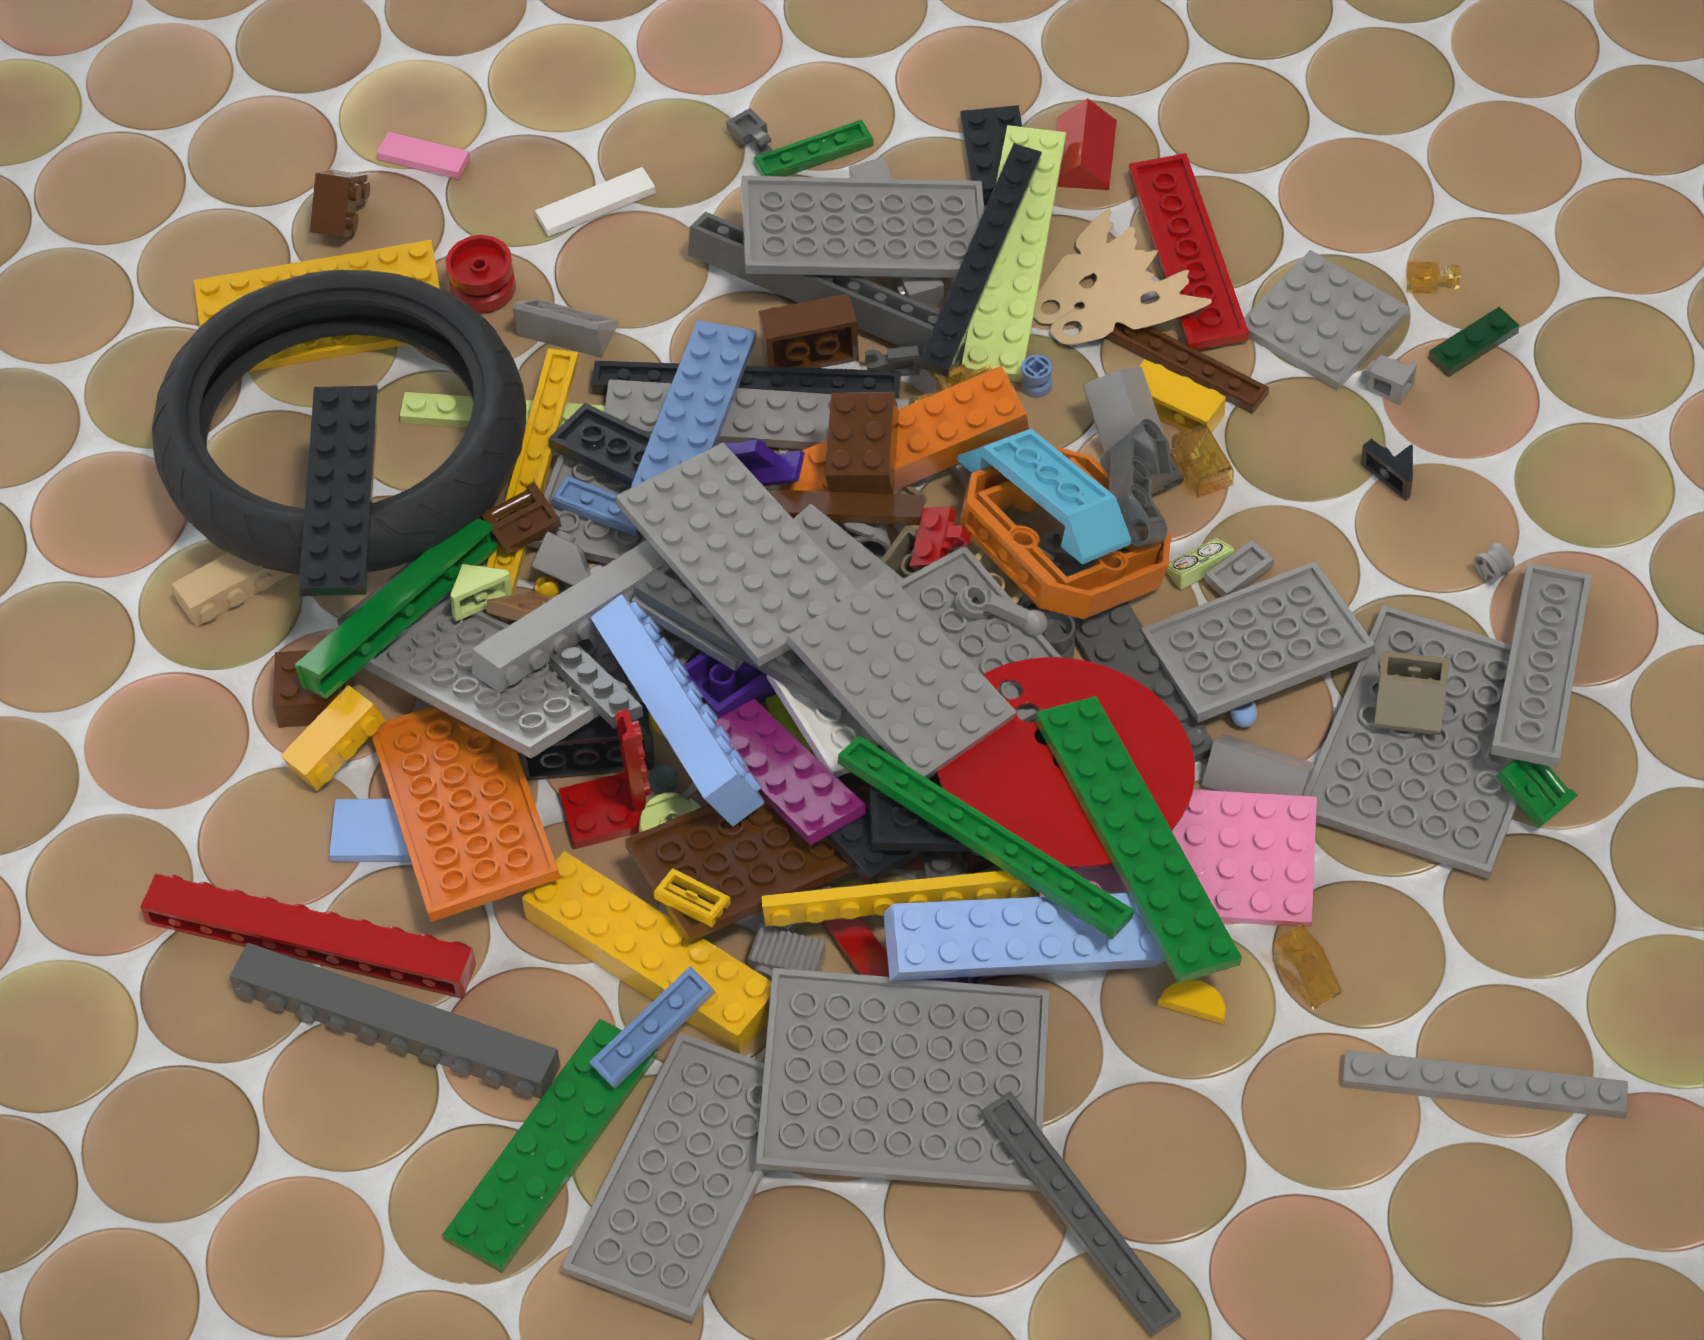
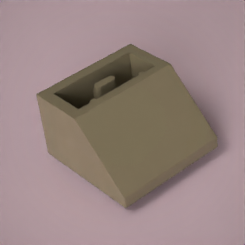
M1383 651L1374 727L1440 735L1449 658Z

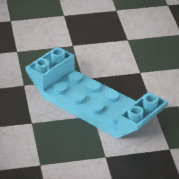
M1033 429L1019 432L958 455L957 461L971 473L993 466L1065 526L1061 547L1081 564L1130 545L1131 537L1116 497Z

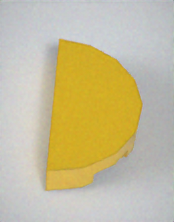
M1188 980L1182 983L1175 982L1166 988L1158 999V1006L1224 1025L1226 1006L1223 997L1213 986L1203 981Z

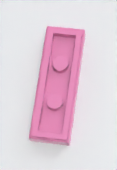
M392 132L387 133L377 151L378 160L455 179L461 177L470 160L469 151Z

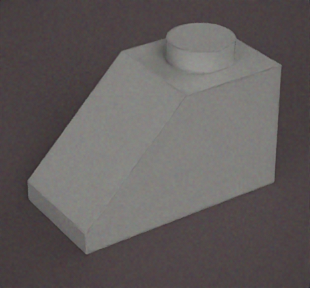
M560 530L557 535L547 531L531 566L572 586L591 575L583 548L574 544L576 538Z

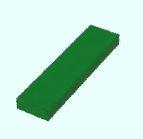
M861 119L755 156L754 165L761 176L787 177L874 146V141Z

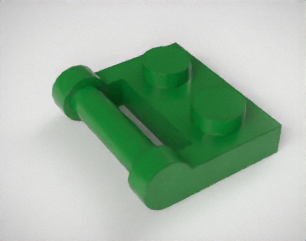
M1515 759L1495 775L1537 828L1541 827L1578 796L1572 788L1568 789L1550 766Z

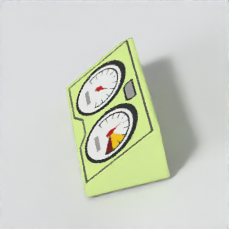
M1215 538L1170 561L1166 573L1178 588L1182 590L1205 578L1206 572L1233 554L1235 550L1232 546Z

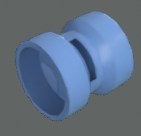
M1038 354L1025 358L1021 365L1022 391L1033 398L1046 396L1052 388L1051 361L1047 357Z

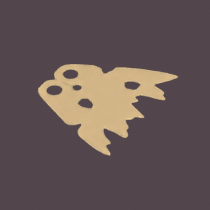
M1107 209L1096 217L1077 238L1076 247L1081 254L1065 255L1038 292L1034 318L1041 324H1052L1050 333L1058 342L1072 345L1106 337L1109 333L1113 332L1117 322L1134 330L1153 326L1197 311L1211 304L1212 300L1180 294V291L1189 283L1187 278L1189 270L1181 271L1159 282L1152 281L1154 273H1147L1146 269L1158 253V250L1150 252L1135 250L1137 239L1134 237L1135 228H1128L1122 235L1107 243V235L1114 225L1113 222L1108 221L1112 210ZM1094 273L1097 276L1094 285L1091 288H1083L1079 282L1084 277ZM1150 291L1156 292L1160 296V299L1150 304L1141 303V296ZM1048 300H1056L1060 304V309L1054 314H1045L1041 310L1042 304ZM1078 302L1085 304V307L1081 310L1074 308ZM1070 321H1077L1081 323L1082 329L1078 334L1070 336L1063 332V326Z

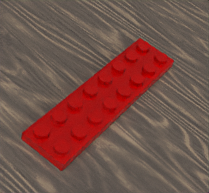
M1187 153L1129 163L1128 172L1154 249L1158 250L1156 255L1164 279L1181 271L1189 270L1187 276L1189 283L1180 291V294L1212 300L1211 304L1178 317L1186 345L1189 348L1200 350L1248 341L1249 331Z

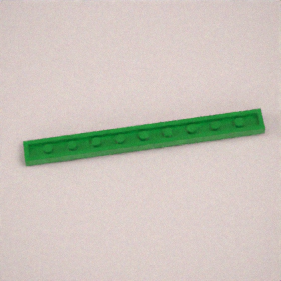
M857 736L838 754L837 764L1111 939L1133 919L1134 909L861 736Z

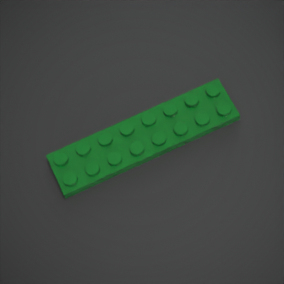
M599 1018L443 1232L444 1241L503 1273L658 1057V1050L656 1049L614 1089L589 1062L622 1030Z

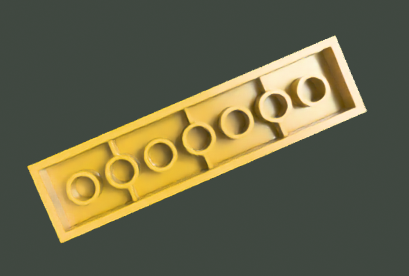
M563 851L555 860L561 878L531 888L522 897L526 919L653 1001L691 966L716 993L692 1014L686 1022L731 1051L742 1054L768 1024L772 981L702 937L688 943L672 918Z

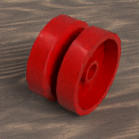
M487 235L469 236L458 241L449 250L445 262L452 296L465 302L477 313L495 311L505 306L513 298L516 282L511 252L503 241Z

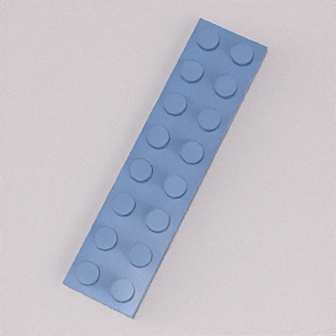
M697 320L631 488L716 446L755 345V330Z

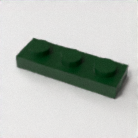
M1497 307L1429 350L1428 359L1450 377L1518 334L1520 325L1503 309Z

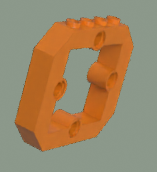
M1055 447L1109 491V474L1091 455ZM993 466L971 473L963 499L959 526H964V529L972 534L971 538L1039 608L1085 619L1160 588L1169 565L1171 534L1168 531L1163 542L1147 546H1134L1130 543V545L1126 546L1130 552L1124 554L1120 550H1116L1095 559L1093 567L1066 577L1038 548L1039 535L1029 527L1016 526L1002 511L1004 508L1014 506L1018 510L1031 512L1038 509L1039 504Z

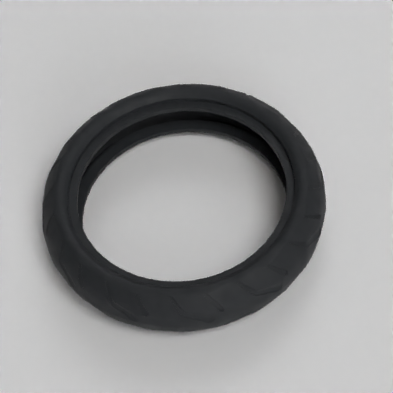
M327 270L313 272L278 281L250 292L228 304L202 324L172 360L157 394L152 423L153 451L158 474L171 500L184 518L217 547L256 566L300 575L305 508L287 506L257 496L238 485L217 466L207 450V436L215 411L226 393L245 373L263 360L289 347L320 338L346 335L376 336L407 343L422 349L447 365L465 385L474 402L471 419L464 436L449 458L438 469L411 488L392 497L372 503L368 573L394 568L414 561L428 549L441 544L455 535L461 528L480 518L488 510L508 483L522 450L526 425V400L523 383L510 351L504 345L492 325L465 302L452 296V294L421 280L418 281L411 277L371 270Z

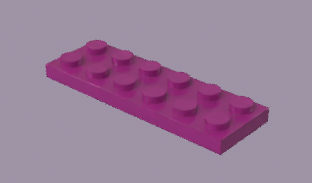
M755 699L715 721L718 727L722 726L733 742L730 744L732 749H737L747 763L745 769L747 772H751L761 784L762 789L758 791L761 797L809 845L814 844L866 814L865 804Z

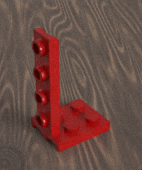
M628 709L619 711L615 715L624 772L559 788L560 799L575 849L639 833L640 816L647 805L645 796L651 795L647 780L648 772L644 761L645 753L641 741L643 738L638 720L632 722Z

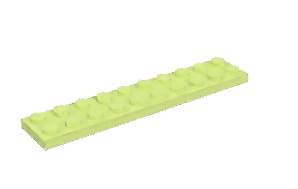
M1007 125L997 180L1013 143L1041 151L1042 155L968 329L961 365V375L976 377L1002 365L1009 381L1021 382V365L1028 352L1066 142V132Z

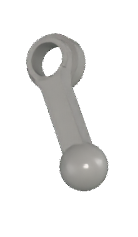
M978 585L964 586L955 597L957 609L969 618H978L985 611H988L1022 627L1031 636L1042 634L1048 625L1047 617L1043 612L1023 608L996 595L990 589L986 592ZM968 594L976 596L980 604L973 603L969 599Z

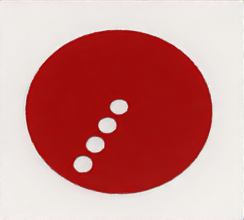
M1040 657L1024 659L1002 665L983 674L998 692L999 685L1005 681L1016 682L1022 687L1023 693L1020 697L1015 699L1005 698L1015 710L1021 705L1031 704L1040 711L1096 696L1171 831L1175 828L1183 817L1193 793L1195 781L1194 756L1188 736L1172 710L1150 689L1122 672L1094 662L1074 658ZM1016 714L1010 722L937 772L940 785L944 790L1069 868H1087L1112 864L1061 768L1054 764L1053 754L1049 746L1042 745L1036 741L1034 734L1039 729L1036 722L1022 721Z

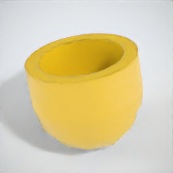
M542 575L537 578L534 591L556 597L560 594L559 582L551 575Z

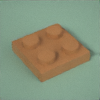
M532 591L487 600L486 613L499 616L500 621L516 622L554 597Z

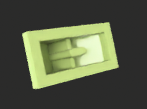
M462 564L450 594L453 619L457 622L486 609L487 600L512 595L510 573L503 569Z

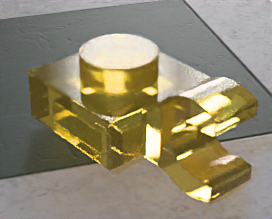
M1408 261L1406 293L1437 294L1438 287L1457 289L1459 288L1460 266L1447 265L1443 269H1439L1438 262Z

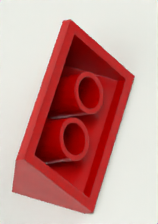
M1088 98L1058 116L1056 131L1066 132V142L1057 187L1109 190L1117 120Z

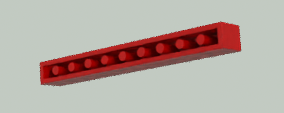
M155 873L140 906L146 924L241 947H245L247 943L300 961L460 999L464 998L476 967L473 948L459 941L446 942L438 940L429 934H412L395 926L383 927L374 925L365 919H348L341 917L335 912L326 911L323 913L310 910L301 904L289 905L280 903L267 896L261 898L250 896L241 890L231 889L229 891L216 888L207 882L195 883L173 874L165 876Z

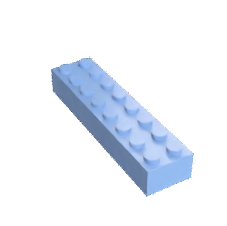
M622 594L590 617L703 798L732 826H735L763 805L765 801L758 792L762 789L761 784L751 772L748 773L745 769L747 765L745 759L737 749H732L730 745L733 742L722 726L718 727L715 722L718 718L710 706L702 702L701 698L704 696L693 681L689 683L687 678L689 672L679 659L675 660L673 656L675 653L674 649L664 637L661 638L659 635L661 629L650 615L647 617L645 611L636 600L630 603Z
M1129 893L1110 894L1134 909L1133 919L1113 939L1047 897L892 904L883 913L890 981L1157 967L1165 959Z

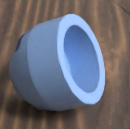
M1254 701L1230 710L1231 718L1236 725L1241 728H1248L1254 724L1257 719V709Z

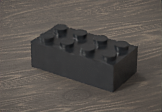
M639 702L642 705L643 717L633 721L638 720L640 725L647 771H654V740L650 712L644 702ZM601 715L533 758L518 752L527 781L624 772L617 727L613 728Z

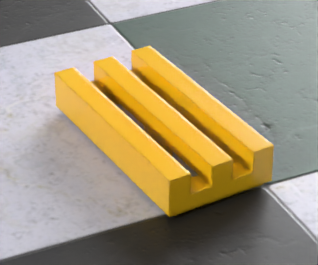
M673 868L654 890V899L710 927H713L716 923V918H720L723 914V909H727L730 905L729 896ZM674 882L688 890L685 891L671 883ZM698 895H700V896H702V897H704V898H706V899H708V900H710V901H713V902L716 903V904L713 905V904H711V903H709V902H707V901H705V900L699 898Z

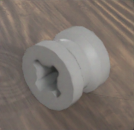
M1493 543L1488 547L1487 553H1480L1473 560L1477 573L1489 583L1496 582L1501 577L1502 572L1508 573L1515 565L1511 553L1500 543Z

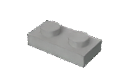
M1252 539L1206 572L1205 582L1222 597L1245 588L1274 567V558Z

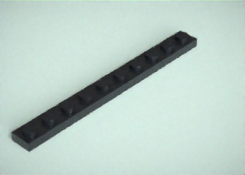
M1013 143L922 353L918 368L945 377L949 376L1039 165L1042 155L1041 151Z
M595 361L591 383L592 392L607 393L609 379L672 384L680 363ZM746 366L738 388L822 394L894 392L895 398L900 399L901 371Z

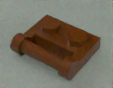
M535 483L526 486L525 491L488 509L480 517L481 520L492 524L493 530L490 533L506 556L546 535L547 531L552 532L562 526L560 518ZM531 501L533 502L529 506L497 522V519L511 513L512 511L526 505Z

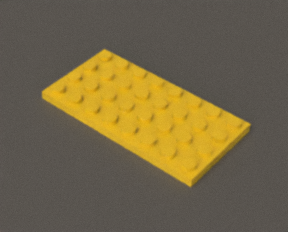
M432 240L194 280L199 326L225 306L250 292L278 281L313 272L327 270L388 272L411 277L418 281L421 280L440 289ZM363 335L320 338L282 350L258 363L248 372L409 344L388 338Z

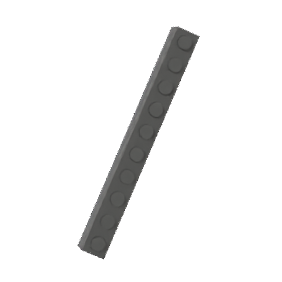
M706 211L690 226L689 256L798 303L849 294L858 329L901 347L918 346V352L922 355L941 311L859 276L745 274L743 227ZM967 334L956 357V360L964 353Z
M247 943L229 975L234 992L246 1001H253L254 999L265 1003L275 1011L283 1012L286 1010L296 1014L304 1021H317L326 1024L330 1029L338 1033H345L346 1031L357 1035L367 1043L375 1044L378 1042L389 1046L396 1053L402 1055L409 1053L418 1056L430 1065L441 1064L451 1068L459 1075H472L481 1078L493 1087L504 1086L513 1089L517 1094L525 1098L536 1097L541 1099L551 1086L561 1066L556 1048Z

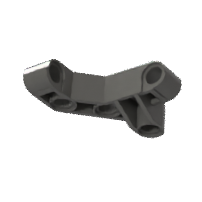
M1145 418L1100 457L1102 468L1109 474V492L1117 499L1131 537V544L1134 546L1154 545L1164 541L1167 536V525L1152 500V494L1166 490L1176 483L1180 485L1185 479L1170 455L1169 442L1156 423Z

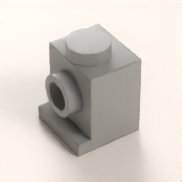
M1380 354L1377 361L1373 359L1366 370L1365 376L1369 378L1367 391L1401 405L1415 384L1417 364L1411 362L1407 366L1396 359Z

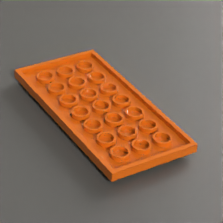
M433 705L384 721L377 732L371 735L431 922L561 878L516 750Z

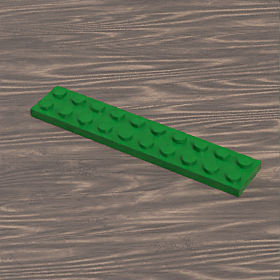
M1094 696L1037 711L1034 721L1177 983L1240 966L1242 960L1240 952L1098 698Z

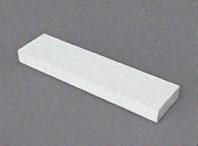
M640 167L535 210L536 218L548 237L653 195L656 193L655 185L643 167Z

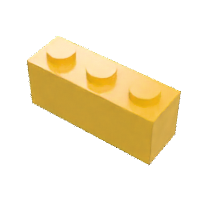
M1144 359L1139 367L1143 369L1159 420L1207 441L1225 416L1226 397L1214 389H1208L1193 382L1188 377L1180 376L1167 370L1160 364H1154Z
M348 685L280 756L292 772L318 791L325 783L332 779L334 774L348 759L355 755L361 745L377 732L385 719L372 702Z

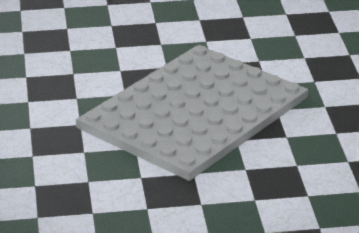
M1382 605L1369 636L1375 644V654L1359 660L1303 796L1317 797V823L1490 879L1518 803L1495 777L1515 759L1491 754L1511 644ZM1383 651L1449 658L1440 735L1374 727Z
M773 968L756 1169L1039 1191L983 1118L981 1111L1011 1091L1041 1132H1043L1050 990L921 979L890 981V977Z

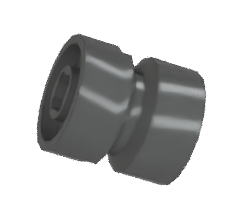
M1049 610L1042 611L1048 621L1047 628L1042 635L1062 658H1073L1075 647V622L1073 617Z

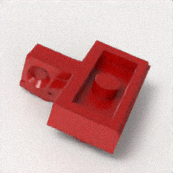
M952 507L923 508L910 566L915 571H919L943 558L951 551V547L970 545L972 534L966 531L964 526H956L954 524L957 512Z

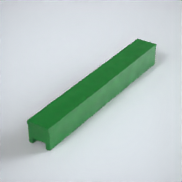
M478 518L461 528L455 535L441 544L425 551L295 664L302 689H308L326 699L454 587L462 564L479 566L498 549L497 543L491 541L489 534L493 530L492 524Z

